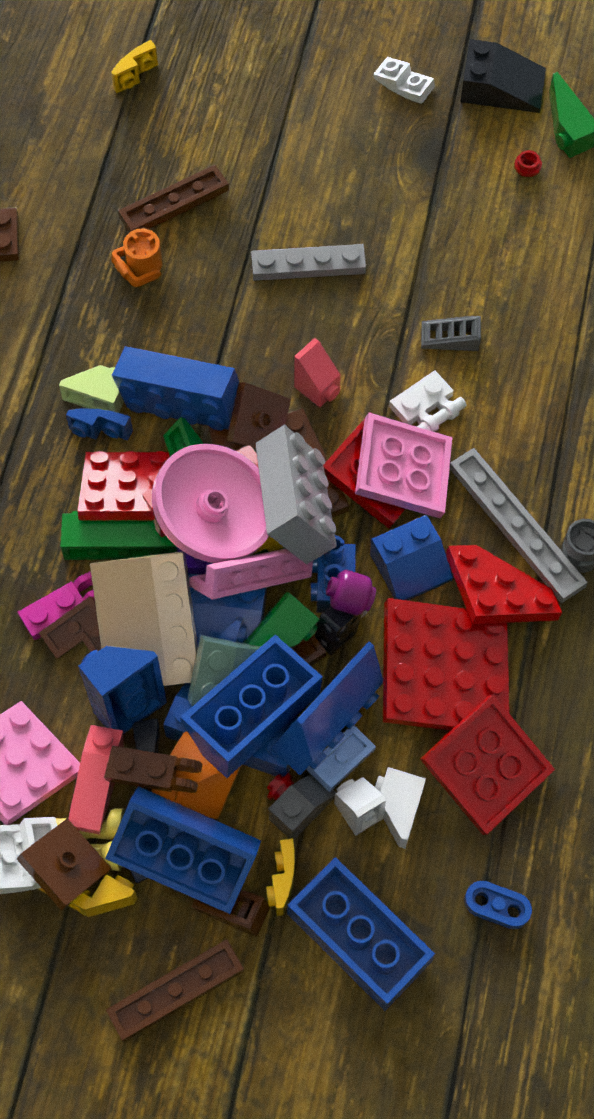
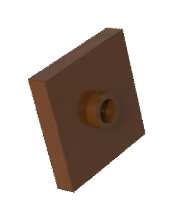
M239 382L226 441L242 447L249 445L256 451V442L281 426L286 425L291 399L246 382Z
M68 818L17 857L18 862L61 911L112 869Z

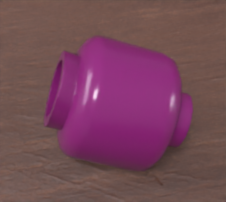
M345 569L338 574L337 578L333 576L330 578L326 588V595L330 596V605L333 609L358 616L364 611L368 612L375 599L376 588L372 586V581L368 576Z

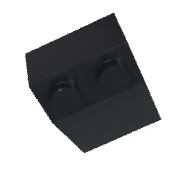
M470 39L460 102L540 113L546 68L496 42Z

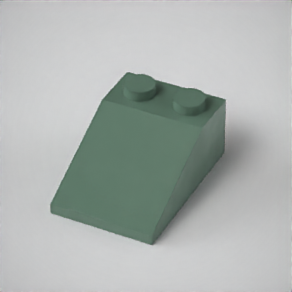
M201 635L188 693V700L191 706H194L261 646Z

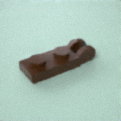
M112 746L104 778L108 782L167 792L175 790L195 793L198 787L197 782L190 779L175 778L176 770L199 773L202 770L203 764L188 758H177V756Z

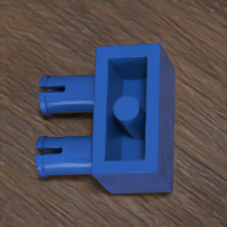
M335 535L337 547L313 560L312 573H317V583H311V601H317V613H323L331 607L330 596L326 595V588L332 576L337 578L338 574L345 569L355 572L356 544H344V540Z

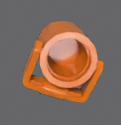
M145 228L131 231L126 235L123 246L112 252L111 261L115 265L114 267L133 287H140L161 276L160 270L163 264L160 240L157 234ZM125 256L126 263L121 259V257Z

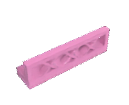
M285 548L209 564L206 567V574L190 577L189 586L213 600L310 578L312 576L313 561L305 564Z

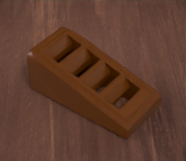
M244 890L240 891L230 914L197 899L194 900L191 906L198 912L253 936L259 934L270 910L265 898ZM239 901L243 902V904L237 916L233 915L238 906Z

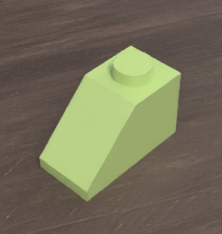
M100 365L65 378L59 384L64 401L85 408L109 410L119 413L124 403L112 377L115 367L107 368Z

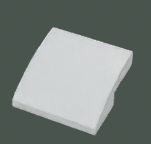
M55 817L24 818L18 825H0V894L41 888L18 862L17 857L57 826Z

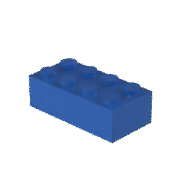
M127 346L124 347L112 377L128 409L135 413L146 412L155 414L163 419H168L169 417L179 419L182 417L191 425L198 423L209 425L215 430H229L239 385L235 368Z
M336 857L287 905V914L384 1011L432 963L435 953Z

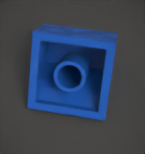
M427 515L372 538L370 556L394 599L408 601L453 580L441 538Z

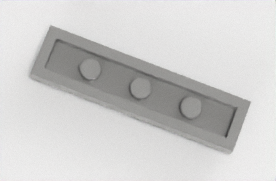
M363 244L251 251L253 281L366 274Z

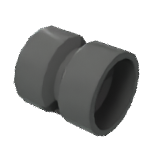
M580 519L569 526L561 548L563 554L579 573H586L594 569V520Z

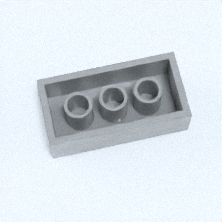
M283 425L256 442L266 530L270 537L305 564H308L337 547L335 539L336 526L332 521L331 514L332 503L327 490L329 483L323 466L325 459L318 449L310 447L298 432L294 433L286 425Z

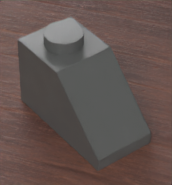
M309 774L292 784L268 808L269 821L289 839L293 838L294 841L335 798L336 792L334 790L328 792Z

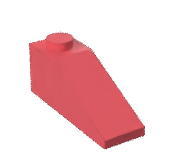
M95 725L90 726L82 752L68 820L78 831L100 835L115 785L113 782L106 781L104 775L112 746L124 747L123 730Z

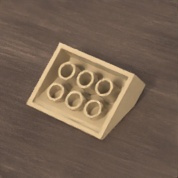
M182 551L90 563L101 649L105 646L154 651L158 656L163 686L191 683L198 643L186 553Z

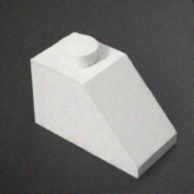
M388 767L385 777L378 776L375 788L386 798L384 821L398 846L406 849L426 778Z
M364 777L357 781L350 779L337 788L338 792L335 794L334 804L355 836L383 819L386 798Z

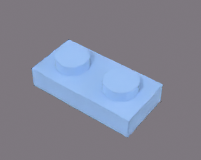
M355 725L350 730L347 729L344 732L345 736L333 749L327 747L323 751L327 757L315 770L310 766L306 769L328 792H331L376 748Z

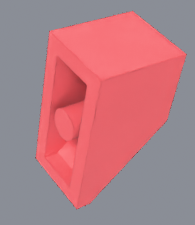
M314 338L294 356V387L318 407H321L327 401L331 402L339 394L340 373L321 343Z

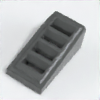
M481 316L422 321L421 349L479 351ZM430 330H436L435 339H430ZM442 331H447V337L442 338ZM454 331H459V336L454 337Z

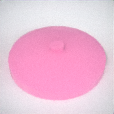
M197 444L177 451L163 464L153 484L152 506L160 528L176 547L196 559L210 563H219L251 556L264 544L269 535L266 530L259 468L252 461L224 446Z

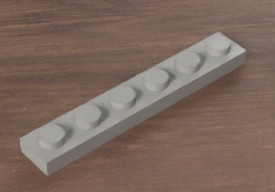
M475 448L450 463L449 469L542 581L553 590L554 595L561 603L586 588L588 582Z

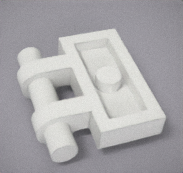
M434 370L390 400L389 408L403 423L412 425L417 421L420 424L417 427L435 432L439 429L440 424L448 419L453 420L459 415V411L465 408L467 404L462 397L457 398L453 402L448 401L453 396L454 390ZM436 407L440 410L433 416L427 414Z

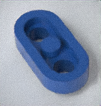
M487 881L474 882L469 886L465 894V906L471 914L509 929L522 928L527 924L532 914L531 903L524 895ZM479 895L484 896L487 899V904L484 906L478 905L475 898ZM510 907L516 908L519 911V916L511 917L507 909Z

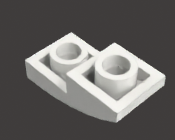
M389 57L384 60L373 74L374 79L391 91L420 104L424 102L435 87L434 78L411 72L410 63Z

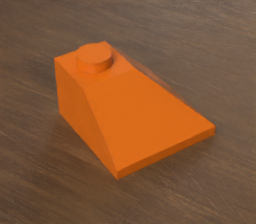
M185 731L170 755L177 756V758L196 760L203 764L202 770L199 773L176 770L175 778L190 779L197 782V791L195 793L175 790L167 792L152 789L151 792L209 818L218 819L241 766L226 778L203 757L190 734Z

